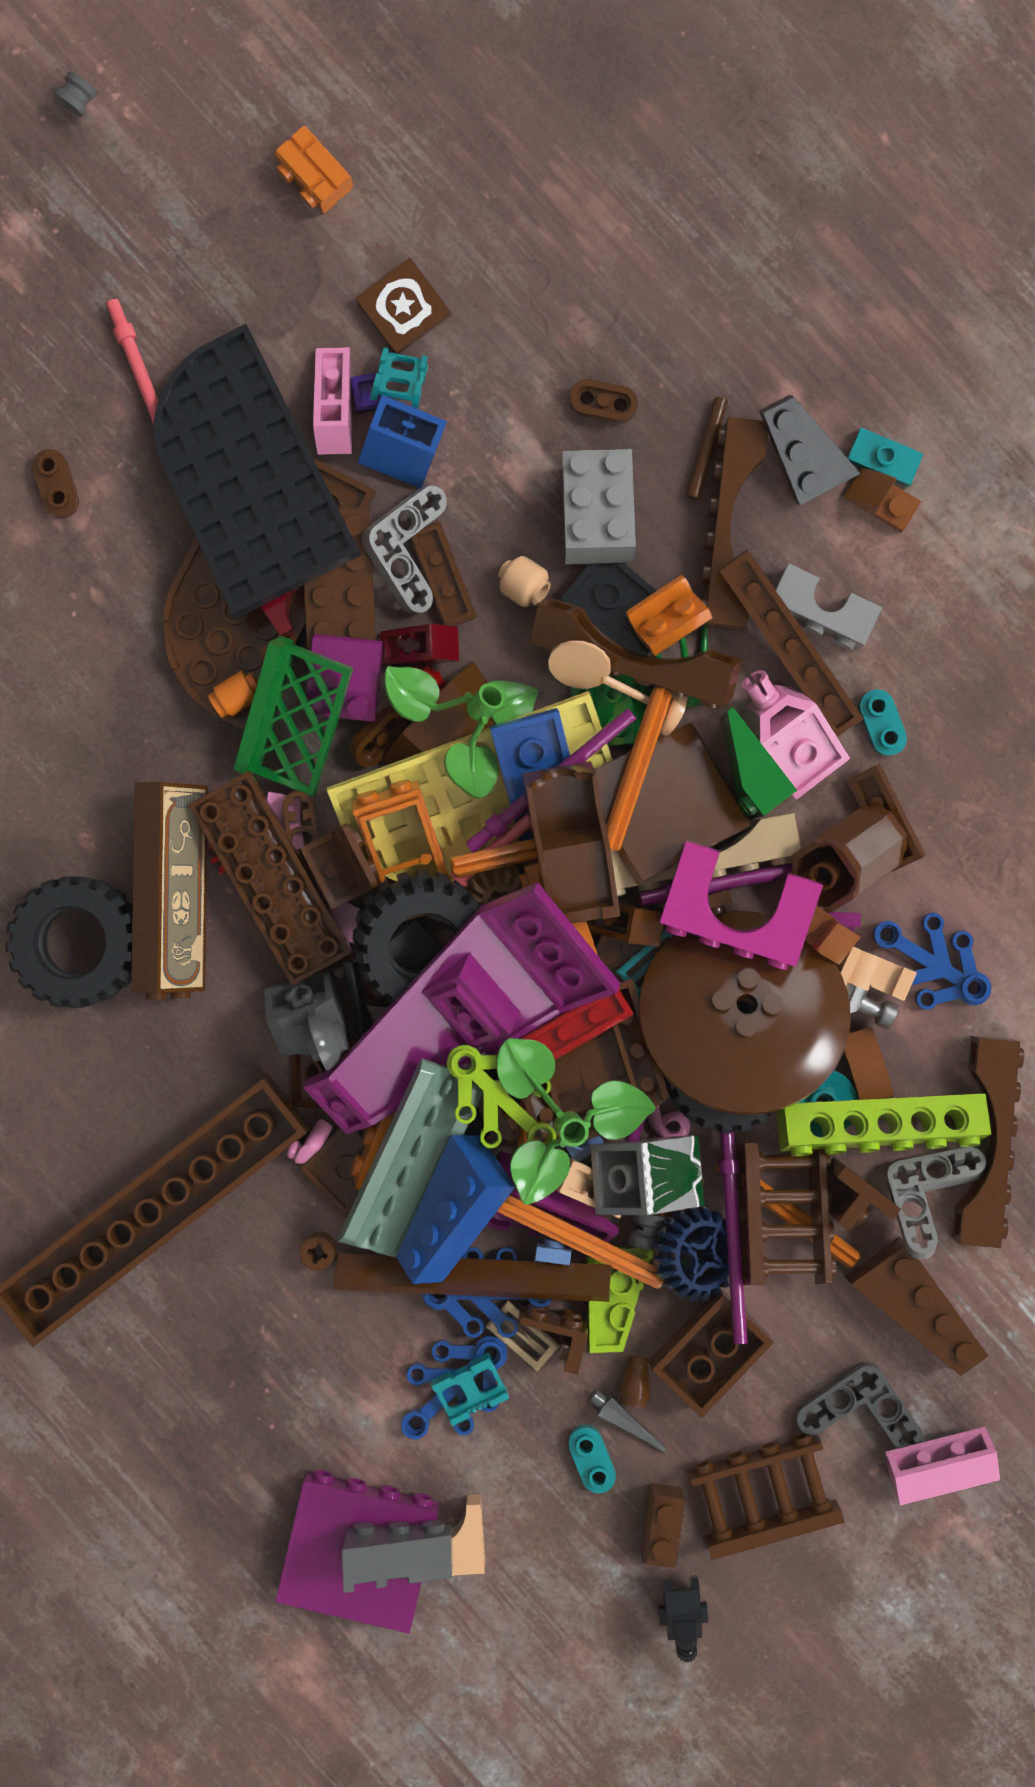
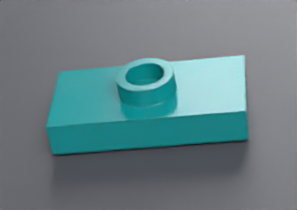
M861 427L847 458L853 465L893 476L896 478V483L909 488L924 453Z

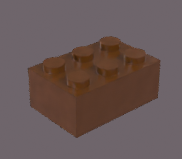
M721 1288L720 1295L710 1296L709 1300H706L649 1360L651 1370L701 1418L713 1408L774 1343L769 1333L745 1311L747 1344H733L731 1299Z

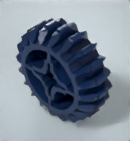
M693 1207L684 1209V1212H673V1220L667 1219L663 1221L666 1230L656 1232L658 1237L661 1238L660 1243L652 1245L654 1250L658 1251V1256L651 1261L654 1264L660 1265L654 1274L659 1278H663L661 1285L666 1289H670L674 1296L684 1297L685 1300L694 1301L698 1299L705 1301L709 1300L710 1295H720V1287H730L727 1279L729 1267L726 1219H723L722 1214L718 1211L709 1210L706 1207ZM692 1232L689 1238L685 1240L688 1234Z

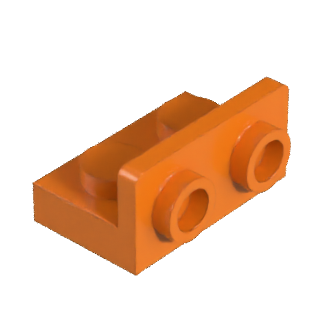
M683 575L678 576L626 611V616L637 637L654 656L713 618L708 607L692 592L687 579Z

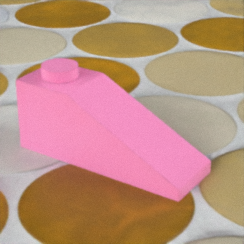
M350 347L316 348L313 429L317 455L352 454Z

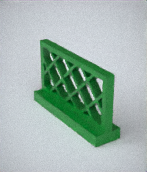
M280 636L269 642L233 770L243 774L250 771L314 796L317 793L354 668L293 644L294 640ZM293 655L304 659L311 673L297 679L290 666ZM315 664H318L323 667L317 669ZM327 669L342 674L339 686L331 691L328 690L320 675L321 672ZM313 676L322 695L308 701L299 683ZM288 677L290 683L285 684L286 679ZM293 686L301 705L287 710L281 696L283 690ZM336 693L335 700H333L331 695ZM325 699L331 713L329 719L319 723L311 704ZM304 708L312 727L299 732L290 714ZM279 709L281 714L276 716L277 710ZM283 718L292 736L279 742L272 728L275 721ZM325 725H327L326 730H325V733H324L322 727L325 726ZM315 730L322 744L319 751L310 754L301 736ZM270 740L272 745L267 747L268 742ZM295 740L303 758L290 763L281 746ZM273 749L283 766L277 770L262 766L265 753ZM317 757L316 764L313 760V758ZM306 762L312 773L310 784L298 780L293 767Z

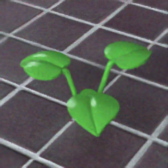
M388 666L384 673L385 692L391 706L399 715L408 720L423 722L428 718L430 709L437 712L465 702L467 703L468 715L473 720L478 721V724L469 740V746L457 743L449 748L445 754L444 767L450 780L472 798L481 799L488 795L498 777V762L492 750L483 746L476 747V741L490 718H492L496 725L533 712L539 690L517 682L492 681L482 685L474 695L467 692L462 697L436 704L435 702L439 699V688L436 681L428 673L412 667L396 668Z
M508 1038L504 1040L499 1049L496 1062L497 1075L506 1092L516 1098L523 1099L536 1089L557 1116L554 1122V1130L559 1139L551 1140L548 1146L540 1140L527 1141L520 1145L512 1155L510 1162L511 1176L520 1199L525 1205L547 1197L564 1182L569 1173L570 1158L565 1151L554 1147H565L566 1145L577 1147L582 1145L588 1138V1128L591 1126L590 1120L592 1116L595 1130L607 1139L616 1140L633 1133L656 1110L653 1102L640 1089L623 1081L612 1080L600 1084L592 1091L591 1103L594 1109L588 1110L582 1120L575 1112H562L540 1085L548 1082L555 1071L554 1056L544 1044L531 1039Z

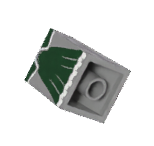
M670 1136L590 1145L596 1215H652L704 1206L698 1136Z

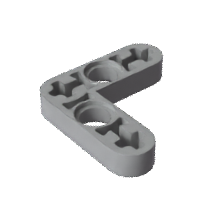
M426 486L417 489L368 526L362 535V544L400 607L408 613H423L431 607L433 602V594L429 585L403 543L444 512L447 498L442 489L437 486ZM427 496H432L434 501L431 502L430 508H425L421 511L416 508L427 502ZM401 511L407 512L411 518L410 528L406 531L398 524V516ZM382 533L384 535V539L381 541L382 545L376 546L374 541L378 538L377 534ZM394 550L393 554L387 555L389 554L387 551ZM395 559L400 560L404 565V574L399 579L394 577L391 572V564ZM407 583L408 587H401L402 584ZM413 592H419L420 594L417 598V604H412L411 599L414 597Z
M963 1147L894 1162L889 1167L887 1172L888 1190L892 1202L901 1208L896 1217L905 1248L912 1257L917 1259L931 1257L935 1253L938 1243L937 1232L924 1192L974 1182L980 1179L985 1170L986 1158L979 1149ZM965 1158H970L972 1163H977L975 1170H970L968 1166L964 1165ZM950 1161H954L953 1167H957L956 1175L952 1174V1164ZM931 1164H939L944 1167L946 1174L942 1178L935 1179L928 1175L926 1168ZM918 1167L920 1168V1178L922 1179L921 1182L918 1181L919 1175H916V1169ZM898 1172H903L905 1177H909L907 1184H902L900 1179H896ZM907 1202H915L921 1207L922 1213L917 1217H909L902 1211V1206ZM921 1225L920 1232L922 1238L929 1240L926 1248H921L919 1243H914L917 1234L915 1227Z

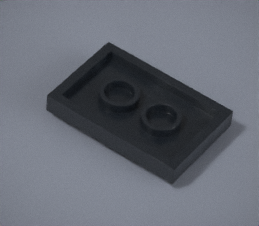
M625 563L589 564L560 598V601L582 607L594 625L620 646L646 656L651 652L637 637L626 616V611L657 590Z

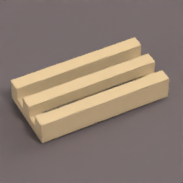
M508 1299L500 1310L505 1315L509 1311L518 1319L519 1308ZM491 1320L486 1324V1327L536 1371L544 1365L560 1346V1343L545 1330L527 1326L549 1345L545 1349L519 1326L516 1334L541 1355L537 1360L512 1337H502L498 1333L497 1326ZM506 1320L503 1322L512 1331L514 1330V1325L511 1321Z

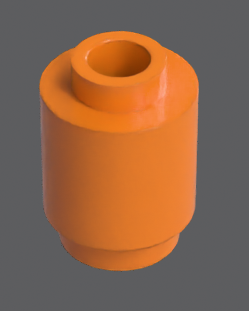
M241 670L214 686V691L208 694L209 700L222 718L227 715L234 716L252 705L258 680L252 672L246 674Z

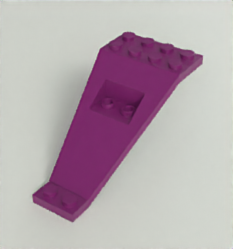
M536 882L482 905L335 1067L329 1071L307 1078L303 1089L346 1134L356 1132L376 1124L397 1111L421 1058L447 1066L449 1053L460 1045H470L476 1048L480 1055H492L499 1051L504 1040L508 1038L519 1039L561 1013L617 993L620 982L540 884ZM462 1056L458 1060V1066L462 1069H466L471 1065V1059L468 1056Z

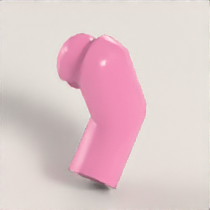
M319 1119L303 1145L299 1141H295L289 1146L286 1153L288 1158L294 1159L297 1164L306 1163L325 1143L333 1129L331 1124Z

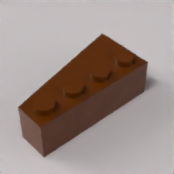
M898 1237L845 1276L852 1286L960 1376L989 1357L920 1260L912 1257L907 1252L901 1237Z

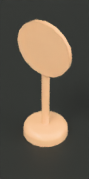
M568 641L559 644L552 650L548 660L549 670L564 685L573 688L589 689L604 683L646 705L648 704L650 696L609 677L611 671L610 659L598 646L585 641ZM672 695L660 734L667 736L678 725L685 711L688 695L686 697Z

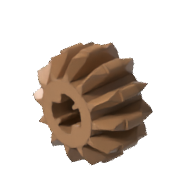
M515 864L476 873L468 879V885L465 889L468 893L472 894L481 907L486 903L522 889L519 878L521 873Z

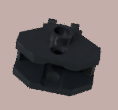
M690 1575L691 1588L671 1589L670 1578L663 1577V1604L658 1605L659 1625L666 1627L668 1640H675L676 1653L680 1661L689 1663L697 1657V1638H702V1623H708L707 1602L700 1600L697 1575Z

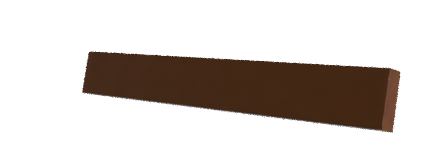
M338 1253L334 1287L335 1290L609 1302L611 1265L582 1263L563 1265L535 1261L461 1258L443 1282L412 1284L395 1257L388 1255Z

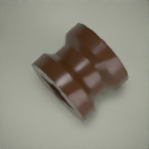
M323 1232L311 1234L301 1247L300 1257L302 1263L314 1271L326 1269L331 1265L336 1255L337 1246L335 1240Z

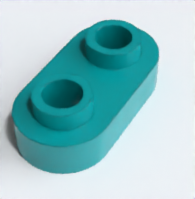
M875 689L867 692L859 701L858 711L864 718L862 722L871 746L876 753L882 756L898 754L906 745L907 735L894 700L884 690ZM874 700H878L883 704V710L880 713L872 709ZM887 732H891L895 736V742L892 745L887 744L884 740Z
M578 1425L571 1431L568 1442L569 1450L582 1482L593 1493L607 1492L615 1483L616 1473L602 1435L592 1425ZM583 1440L592 1442L591 1448L587 1450L582 1449L579 1445ZM595 1472H603L605 1474V1478L602 1481H595L592 1476Z

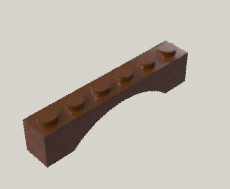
M728 417L725 427H719L716 447L722 448L721 461H715L713 470V482H718L717 495H711L709 516H715L714 528L707 530L705 550H711L710 563H704L701 580L702 584H707L706 598L700 597V600L708 607L713 618L704 623L703 627L740 632L747 628L748 612L718 569L734 558L730 539L731 518L735 500L749 475L762 463L766 456L768 432L763 420Z
M551 597L538 604L530 638L531 644L540 646V650L547 654H551L552 650L559 644L568 641H585L594 644L602 649L610 659V675L621 676L625 674L634 677L635 682L644 686L658 685L667 688L671 695L686 697L688 695L700 699L699 702L702 705L711 708L724 707L733 698L743 659L712 649L681 658H655L635 653L604 635L589 619L582 607Z
M971 1036L968 1069L978 1083L981 1093L986 1094L991 1135H989L986 1166L983 1176L973 1183L969 1191L955 1206L952 1239L961 1245L1001 1248L1002 1239L1007 1238L1008 1220L1004 1218L1005 1205H1009L1011 1201V1186L1007 1184L1008 1171L1013 1170L1015 1162L1014 1151L1010 1150L1011 1139L1016 1136L1018 1129V1119L1014 1116L1015 1102L1018 1103L1021 1096V1084L1017 1082L1018 1068H1022L1024 1063V1049L1020 1048L1021 1042L1013 1039Z

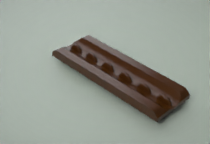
M250 771L188 805L292 986L352 953L347 938L332 912L328 910L315 882Z

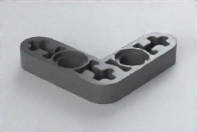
M861 1362L803 1401L795 1411V1420L799 1428L806 1434L817 1435L863 1403H866L896 1448L899 1449L923 1442V1433L880 1369L870 1362ZM866 1371L869 1375L875 1373L872 1377L874 1383L869 1387L866 1383L859 1385L856 1389L860 1394L855 1397L853 1390L846 1383L851 1380L853 1385L856 1386L862 1382L861 1374ZM836 1390H845L849 1396L847 1403L842 1407L833 1406L830 1403L831 1394ZM885 1398L893 1399L896 1403L895 1411L889 1416H883L878 1412V1404ZM821 1400L824 1401L826 1407L832 1413L827 1416L823 1410L817 1414L816 1419L818 1422L812 1425L809 1421L803 1423L806 1420V1411L810 1410L815 1414L823 1409L818 1403ZM899 1419L908 1431L914 1429L911 1433L913 1439L910 1442H906L904 1439L899 1440L902 1435L894 1424Z

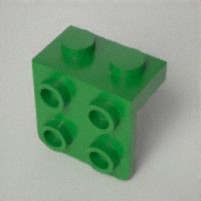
M625 674L609 676L648 696L652 693V686L638 684L635 682L634 677ZM604 683L589 689L571 687V697L587 691L590 693L602 729L628 708L637 719L610 740L607 745H634L647 707L646 704Z

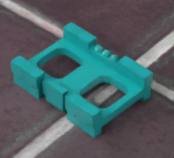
M383 348L370 400L377 401L379 395L412 401L411 407L418 409L422 394V384L425 383L428 370V356L422 355V358L391 353L389 348ZM394 361H401L413 364L414 369L408 372L394 369L391 366ZM390 381L407 384L409 389L407 392H398L387 389L386 385Z
M489 1353L471 1360L470 1366L467 1367L465 1365L455 1370L453 1374L449 1371L431 1380V1387L438 1395L452 1426L470 1418V1412L475 1413L476 1409L480 1411L482 1406L486 1408L488 1403L493 1407L510 1399L508 1390L496 1370ZM489 1369L494 1374L498 1383L495 1387L482 1392L478 1389L473 1377ZM458 1384L463 1389L467 1398L458 1405L449 1406L442 1392Z

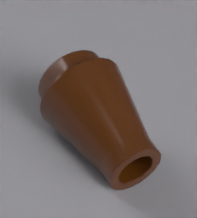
M629 1355L628 1363L617 1395H620L619 1404L641 1408L647 1407V1399H651L648 1369L649 1358Z

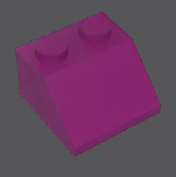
M322 634L313 635L312 652L354 668L339 718L375 722L380 701L383 641ZM315 664L317 669L323 667L318 664ZM331 669L320 673L329 691L339 686L341 673ZM313 676L307 680V699L309 701L322 695ZM336 693L331 695L333 700H335ZM325 699L311 704L315 715L330 717L331 711Z

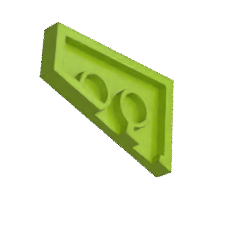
M633 1246L618 1247L647 1262L653 1258L654 1250ZM586 1255V1264H604ZM611 1267L609 1302L586 1301L587 1351L589 1353L624 1351L635 1316L634 1309L640 1290H643L644 1287L643 1282Z

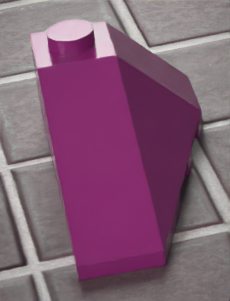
M500 1151L496 1155V1159L515 1185L510 1171V1162L513 1154ZM514 1188L510 1195L520 1199L519 1193ZM557 1190L547 1197L530 1204L608 1243L618 1234L619 1228L604 1216L596 1215V1211L589 1205L559 1193ZM496 1212L487 1224L489 1227L508 1231L509 1226L528 1229L529 1236H540V1232L499 1212Z

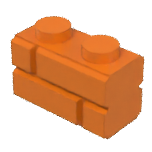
M302 126L291 136L290 140L285 141L274 153L278 163L275 167L288 184L294 181L301 188L299 195L311 209L317 206L322 213H326L353 188L351 176L306 126Z

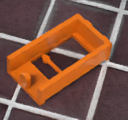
M409 779L400 780L391 784L389 790L377 793L376 790L367 791L359 794L356 797L357 800L351 802L352 811L368 857L374 863L379 873V878L376 879L378 885L386 880L384 876L386 874L419 863L426 865L432 859L435 860L438 872L447 875L451 881L418 780L410 782ZM416 805L432 853H423L418 858L382 869L366 821ZM429 913L417 914V915H414V916H412V917L406 919L405 921H408V920H411V919H414V918H417V917H420V916H423V915H426V914H429Z

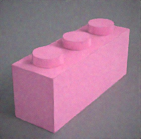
M986 1427L885 1452L890 1481L899 1505L1000 1480L997 1452Z

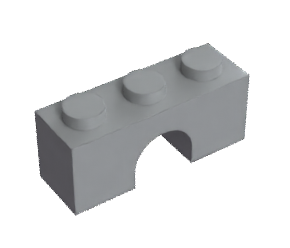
M788 564L783 570L775 590L794 618L805 623L803 628L818 636H822L824 632L836 638L834 643L847 650L852 651L854 647L858 649L863 647L883 607L850 593L845 598L840 610L835 612L824 611L816 604L814 599V590L820 578L792 564Z

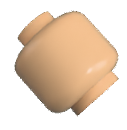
M525 556L517 557L513 561H506L498 573L501 593L522 607H529L533 604L538 605L545 599L550 590L551 584L548 581L547 570Z

